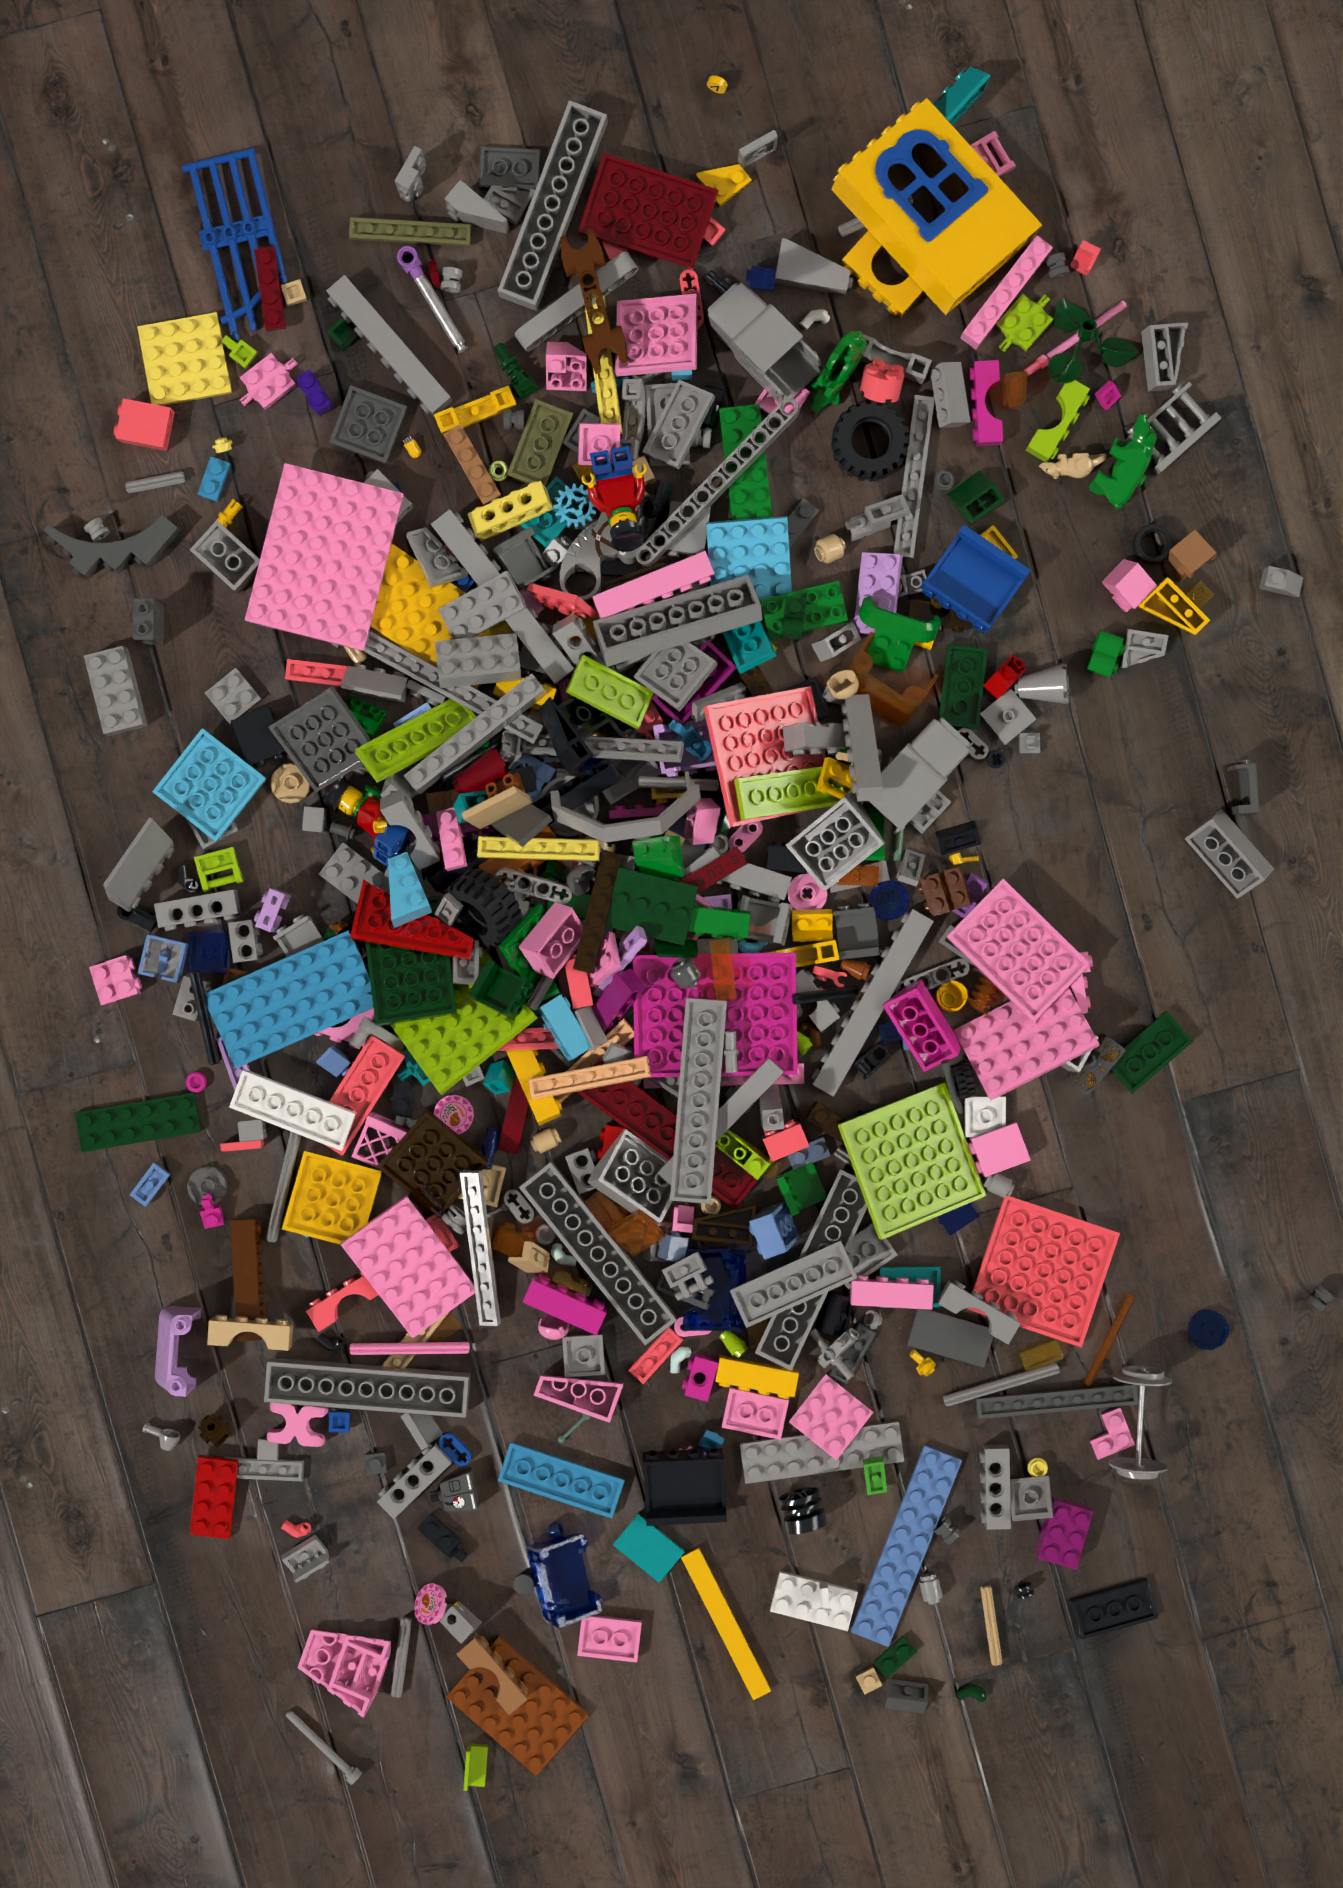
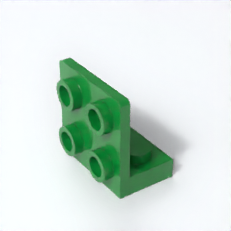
M813 1162L776 1176L792 1216L799 1214V1211L827 1199L826 1192Z

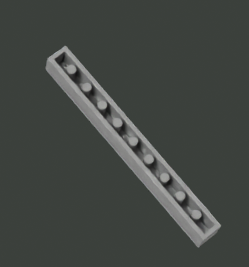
M449 509L431 523L435 531L478 586L500 575L498 572L501 570L500 566L494 559L490 561L486 555L489 552L482 543L479 546L474 541L476 536L470 528L465 529L461 524L464 522L457 512L453 514ZM531 607L529 609L525 608L505 619L556 686L574 673L575 669L573 666L575 664L568 655L565 657L561 653L563 648L556 639L551 640L548 636L551 632L545 624L542 623L540 625L537 622L536 618L538 615Z
M913 909L910 912L906 911L901 918L902 926L900 929L896 928L890 938L893 942L890 947L886 946L881 953V957H883L881 963H876L870 973L873 977L870 982L866 981L861 988V992H863L861 998H856L850 1008L853 1012L850 1017L846 1016L841 1024V1027H843L841 1033L835 1034L830 1043L833 1047L830 1052L826 1051L821 1059V1062H823L821 1068H816L811 1076L813 1080L812 1085L833 1097L884 1009L882 1005L890 999L934 922Z

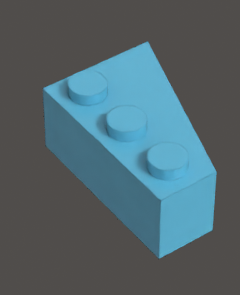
M405 852L388 859L391 921L394 928L432 913L408 853Z
M558 995L539 1006L536 1011L533 1010L535 1015L540 1014L545 1022L543 1027L546 1031L550 1030L555 1038L554 1042L569 1061L590 1049L591 1045L576 1015H573L571 1012L569 1001L566 997Z

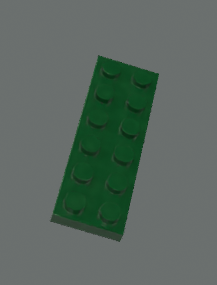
M195 1092L75 1113L81 1152L202 1132Z

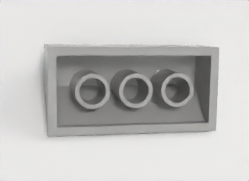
M1222 809L1208 817L1184 838L1237 899L1266 880L1274 870Z

